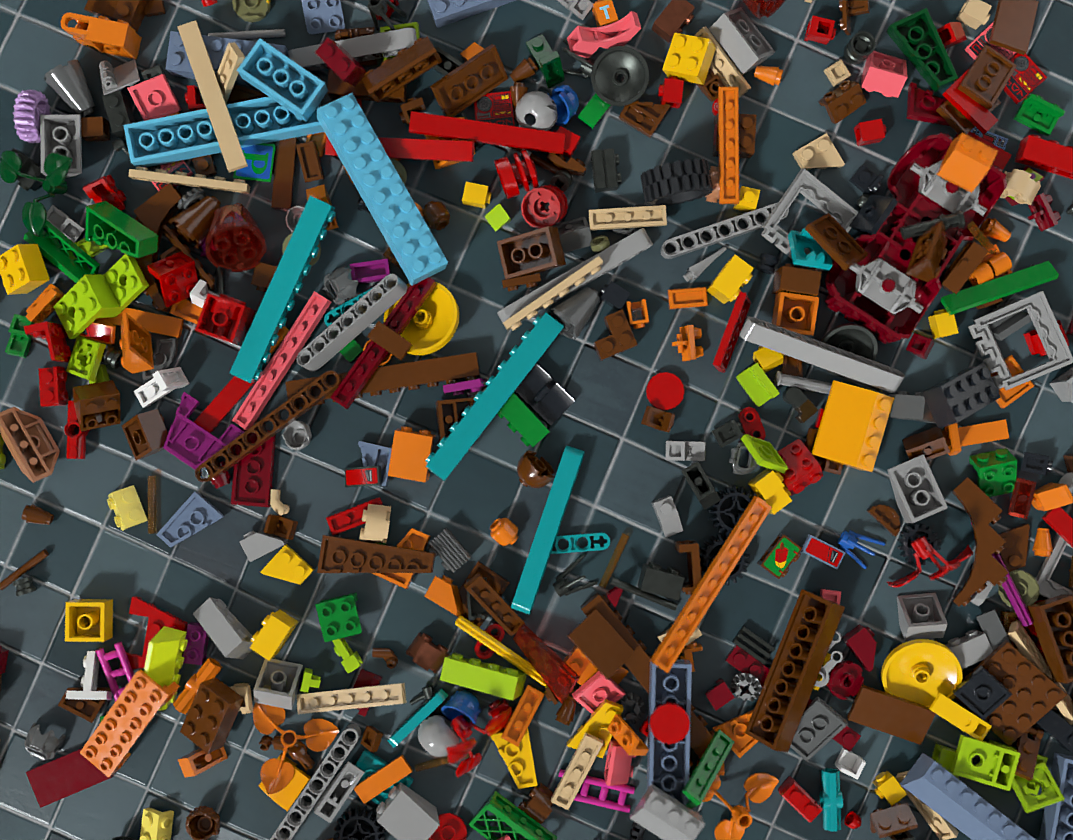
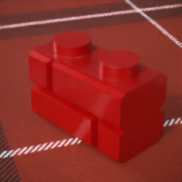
M791 776L777 789L780 795L809 823L823 810L820 804Z

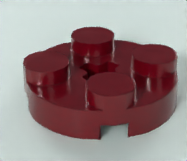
M850 660L837 663L829 674L830 679L826 686L839 699L846 700V697L850 695L854 697L864 683V677H862L861 673L863 670L858 664Z

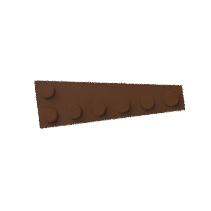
M323 535L317 573H432L436 553Z

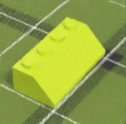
M166 626L149 642L144 673L161 687L164 685L169 686L173 682L179 684L181 675L178 673L184 662L182 653L185 651L188 642L185 639V631ZM177 692L158 711L166 710L171 703H174Z

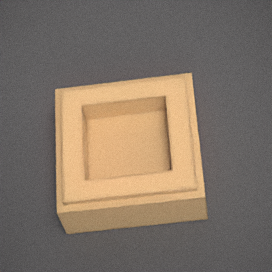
M842 59L824 70L833 87L851 76Z

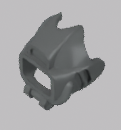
M344 265L325 276L324 288L322 290L326 293L329 301L341 305L345 301H349L361 294L360 292L356 293L358 280L348 279V274L352 269L346 268ZM329 284H331V286H332V288L334 289V291H335L337 297H335V296L333 295V293H332V291H331V289H330V287H329Z
M738 441L735 449L731 448L732 455L731 459H729V463H732L733 467L732 473L738 475L748 474L758 466L750 452L746 467L741 468L738 466L741 449H747L742 441Z
M34 722L24 741L26 750L31 753L30 756L38 757L41 761L54 758L56 751L63 744L66 735L62 734L57 739L52 729L42 735L40 734V724L37 725Z

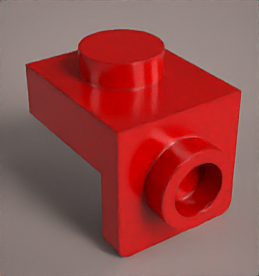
M195 85L187 86L185 101L188 104V109L190 111L206 109L205 104H201L200 90Z

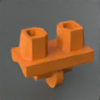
M694 325L679 327L680 334H677V341L672 342V346H678V353H682V361L695 360L703 356L702 346H695V339L702 337L701 328H696Z

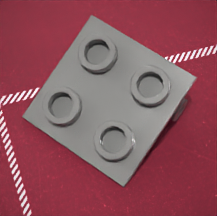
M135 59L115 68L105 60L99 63L104 96L117 92L126 86H132L140 81Z

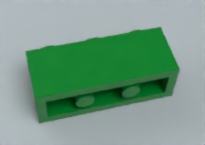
M514 392L497 413L501 419L505 417L509 421L507 426L514 433L518 431L522 435L520 440L527 447L529 445L534 447L550 432Z

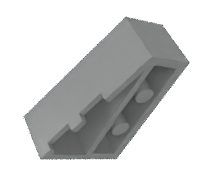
M208 598L192 614L225 657L244 659L252 651L250 646L253 643L251 641L253 636L226 608V604L221 599Z

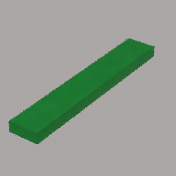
M1046 261L958 291L957 294L952 293L941 297V303L948 314L953 315L1058 279L1059 274L1052 264Z

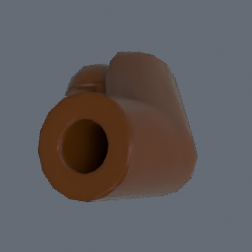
M373 648L372 657L383 658L390 669L396 667L398 658L390 648Z

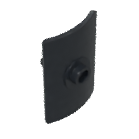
M538 362L514 391L548 426H551L575 402V398Z

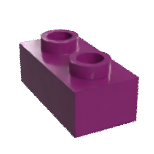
M388 259L350 264V269H352L351 278L352 280H358V284L378 282L391 274Z
M191 622L187 627L186 640L188 642L183 655V663L203 665L206 661L209 635L200 623Z

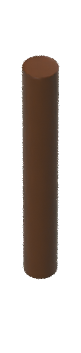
M45 549L14 571L0 582V590H4L13 581L45 559L49 553Z

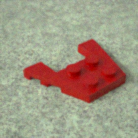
M138 596L132 597L129 614L149 617L143 654L126 653L132 670L145 668L149 642L164 626L186 632L188 625L187 622L156 608L155 605L141 600Z

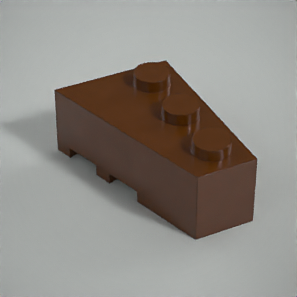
M474 397L436 401L439 442L444 436L446 438L449 437L452 433L450 428L456 421L460 423L464 418L461 414L468 405L470 407L474 405Z

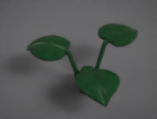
M4 151L0 158V176L3 181L14 183L19 175L43 182L42 187L48 193L35 198L33 203L26 202L22 209V220L27 230L34 236L41 237V231L47 219V211L45 206L39 201L55 197V194H65L67 192L68 186L64 179L68 174L73 158L58 153H50L44 162V172L47 174L46 179L20 172L22 167L20 156L13 151Z

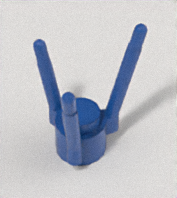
M844 530L837 541L840 544L839 548L866 569L867 566L849 548L854 549V547H857L872 556H875V553L857 543L858 539L856 538L883 546L886 543L857 534L851 530L848 532Z

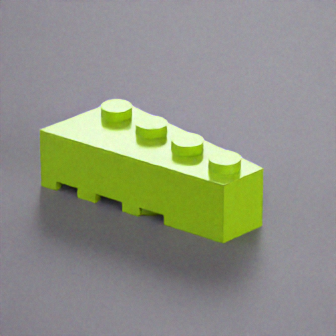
M452 653V655L444 659L440 680L513 701L523 694L527 674L520 670L481 662V660L475 658L467 659L463 658L461 654Z

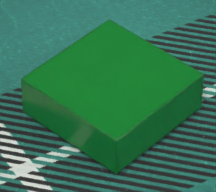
M353 339L339 352L352 363L363 352V348Z

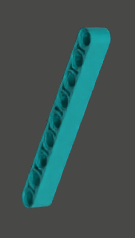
M567 445L564 449L511 605L512 609L529 615L532 611L585 451Z

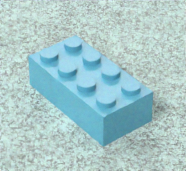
M262 39L257 41L237 69L242 79L305 122H307L328 92L327 86L323 81Z

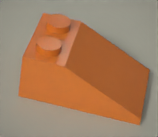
M122 313L121 339L119 344L123 357H121L123 368L132 374L154 369L151 334L129 314Z
M576 646L560 664V669L581 686L598 672ZM621 666L610 678L619 684L629 671Z

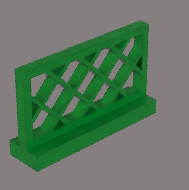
M497 791L491 795L488 802L468 824L487 840L499 839L492 832H500L501 837L505 836V833H513L514 838H511V840H557L558 838ZM487 809L496 816L488 815ZM476 821H485L486 826H481ZM490 821H497L499 827H492ZM502 821L508 824L510 827H503ZM518 833H520L526 839H519Z

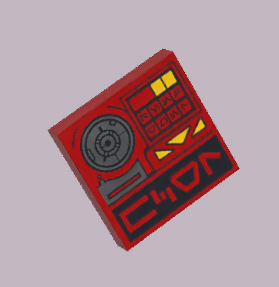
M1017 53L1010 59L1017 67L1008 80L1007 85L1003 88L1016 104L1047 78L1026 53L1024 55Z
M511 91L487 93L474 102L476 121L515 126Z

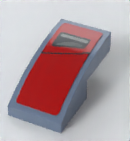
M810 534L801 552L835 569H838L846 553Z

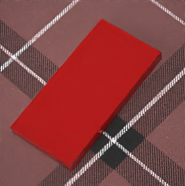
M741 291L738 294L713 361V366L723 373L727 370L751 305L747 294Z

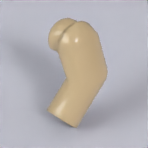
M271 489L270 505L273 510L281 516L288 514L290 508L289 505H283L280 501V489Z

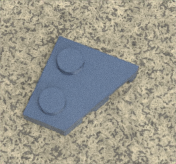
M359 441L358 445L362 452L363 466H381L382 486H388L390 477L388 476L392 448Z

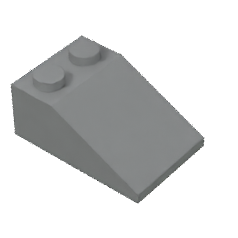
M924 454L887 470L898 508L905 523H915L948 508Z

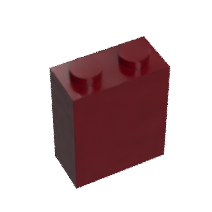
M328 37L315 51L343 81L353 86H356L367 72L340 44Z

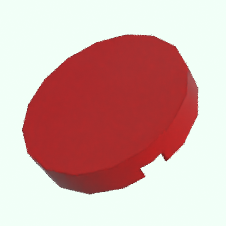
M668 372L658 373L647 383L646 396L651 405L656 409L670 410L678 406L682 401L684 386L676 375Z
M664 703L656 707L650 716L651 732L662 743H678L689 732V717L678 704Z
M449 812L440 814L438 816L440 825L429 838L430 840H466V824L456 814Z

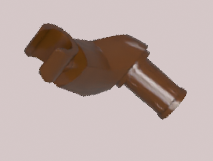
M264 735L259 744H262L260 749L263 751H267L271 745H273L275 750H284V746L281 743V735H275L274 739L269 735ZM297 739L293 747L287 749L291 758L298 760L304 770H308V767L311 769L314 766L315 761L307 753V746L299 739Z

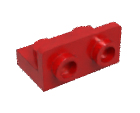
M64 367L38 368L41 407L67 405L68 391L65 386L67 373Z

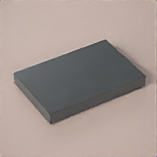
M817 697L805 708L790 747L808 761L844 729L848 723L821 698Z

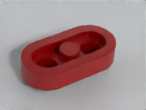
M752 407L743 408L739 412L738 419L744 434L753 436L754 431H758V438L764 440L766 433L758 412ZM748 413L752 414L751 420H747L746 415Z
M497 622L488 624L484 629L486 633L499 642L504 638V629ZM493 629L498 630L497 634L494 635L491 634V631ZM477 640L474 646L477 657L481 659L490 658L494 651L488 647L484 651L481 650L480 647L484 644Z

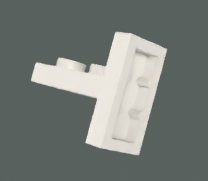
M181 367L158 370L152 374L153 379L136 389L134 393L142 408H145L174 389L185 387L189 382Z
M87 651V656L83 660V666L85 667V675L81 679L83 691H67L66 699L111 700L112 692L96 691L100 662L96 651Z

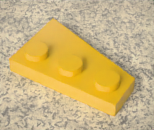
M605 699L590 715V719L584 725H581L573 738L566 742L567 746L577 749L586 732L603 740V745L597 757L603 758L612 738V734L607 729L615 714L621 716L624 709L623 705Z
M528 728L518 747L500 738L503 731L492 735L491 738L504 759L518 789L538 786Z

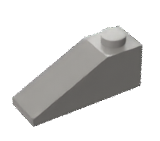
M348 761L314 805V813L331 823L365 772Z

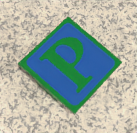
M261 143L242 148L248 166L235 170L233 178L271 182L276 145Z

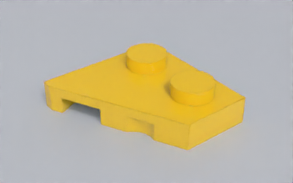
M285 544L260 573L301 585L314 569Z

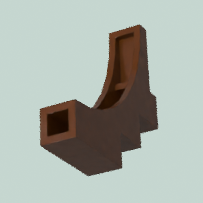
M171 183L133 211L137 215L135 218L137 222L158 235L157 252L135 258L149 285L143 293L147 296L150 295L153 299L151 303L158 311L161 310L167 313L172 305L169 307L164 305L160 281L149 273L147 265L158 261V251L164 234L162 226L168 225V221L179 210L177 206L179 200L182 199V194Z
M968 477L952 491L970 517L976 546L970 575L963 588L952 599L958 607L961 604L966 606L972 600L970 596L976 591L978 593L983 591L987 587L985 584L987 581L992 586L996 584L1002 585L1008 579L1006 575L1009 573L992 556L993 553L998 555L1005 548L1003 544L1006 541L989 525L990 522L994 525L1002 518L1000 513L1003 510Z

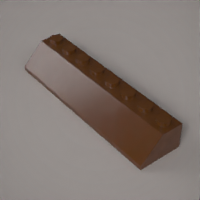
M801 589L745 731L746 734L774 751L788 753L845 609L844 606Z

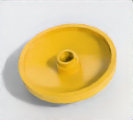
M437 283L400 335L413 345L408 354H431L444 347L454 336L459 323V307L451 292L445 286ZM400 299L385 311L384 322Z
M916 639L900 644L888 654L882 665L881 680L886 693L930 707L939 693L951 700L955 697L953 690L962 683V669L957 657L947 646L934 640Z

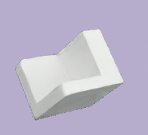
M201 279L190 292L191 302L203 308L208 293L218 297L219 295L209 291L207 282Z
M842 748L834 765L841 772L858 780L866 761L859 755Z

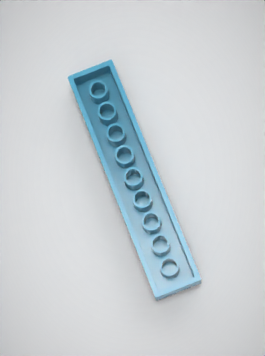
M353 93L317 108L319 123L411 286L444 270L448 261Z
M269 96L227 104L242 148L324 132L317 119V108L307 122H305ZM206 109L123 125L130 161L135 167L146 168L221 153Z

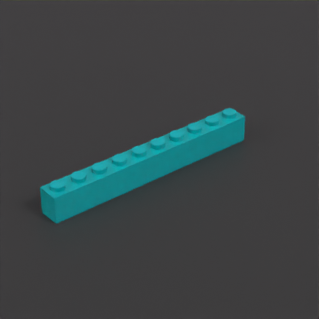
M313 196L309 197L229 372L230 374L249 383L256 382V380L259 381L261 378L263 364L267 363L270 359L271 353L269 351L272 346L276 345L279 339L277 335L279 329L285 326L287 321L285 316L288 310L291 311L295 304L293 299L296 293H299L302 289L303 283L301 281L304 275L307 276L311 269L309 264L312 257L315 258L319 252L318 244L320 240H324L328 231L326 227L335 217V207Z
M549 314L539 315L532 323L535 327L531 332L527 330L521 337L523 340L521 345L513 347L509 353L511 355L508 361L503 360L497 368L499 373L496 377L492 375L486 382L488 387L485 391L482 392L480 390L473 399L476 401L472 407L468 405L461 414L464 418L460 423L456 421L450 428L452 433L449 437L446 438L444 436L438 443L439 450L436 453L431 452L425 460L428 463L426 468L443 481L451 474L564 328L562 324Z

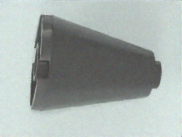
M78 60L67 61L68 66L62 67L60 64L44 75L46 77L44 78L45 82L77 115L88 117L94 113L93 109L96 106Z
M587 287L552 308L548 314L564 326L561 331L563 335L570 339L574 337L575 340L599 304L600 294L596 289Z

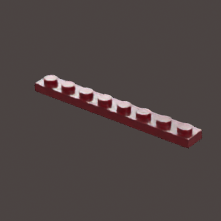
M428 277L413 286L410 285L405 295L402 296L383 324L401 335L437 285L436 281ZM371 340L330 398L348 410L388 352Z
M735 644L724 660L740 672L755 676L763 688L770 669ZM809 698L806 707L813 701ZM846 726L833 740L848 751H851L861 735L849 726Z

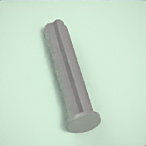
M777 371L774 379L775 386L784 385L829 394L832 386L828 382L782 374L781 371Z

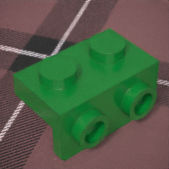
M1030 94L1023 99L1013 119L1047 137L1051 134L1058 119L1064 115L1065 111L1060 109L1059 105L1043 100V97L1040 95Z

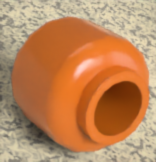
M497 518L490 526V536L501 546L513 545L517 541L518 527L508 518Z

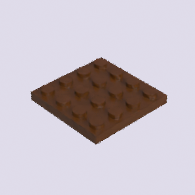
M1007 640L962 679L963 682L982 665L1011 691L1012 695L983 720L992 726L990 730L1009 746L1067 696L1066 691ZM957 696L954 697V698H955L958 702H960L966 709H968L971 713H973L974 715H976L977 717H979V716H978L976 713H974L967 705H965Z

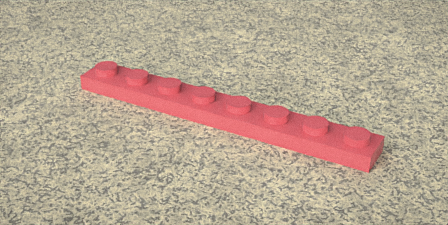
M314 291L264 369L261 378L255 383L232 421L245 430L254 425L295 361L298 353L302 350L332 303L331 301Z

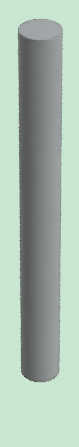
M285 29L208 33V36L230 39L285 37L286 34Z

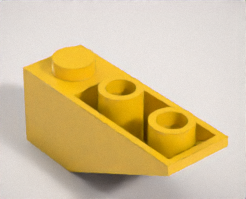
M941 693L937 695L929 708L978 740L983 741L992 727Z

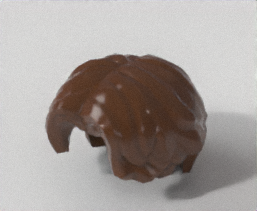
M206 805L194 808L187 817L186 832L193 840H207L212 835H218L220 833L219 814L212 807H207Z

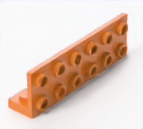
M141 669L138 670L84 745L80 754L108 778L112 776L131 755L129 750L158 710L171 700L180 686L173 682L169 686L164 685L161 687Z

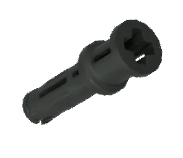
M957 210L953 214H941L937 219L901 227V236L905 240L923 235L938 222L944 224L945 232L954 227L962 228L965 226L964 215L961 210Z

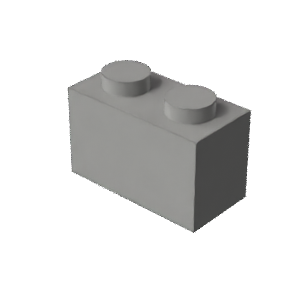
M971 630L965 633L966 636L950 639L948 644L945 645L955 654L961 669L984 660L993 652L985 633Z

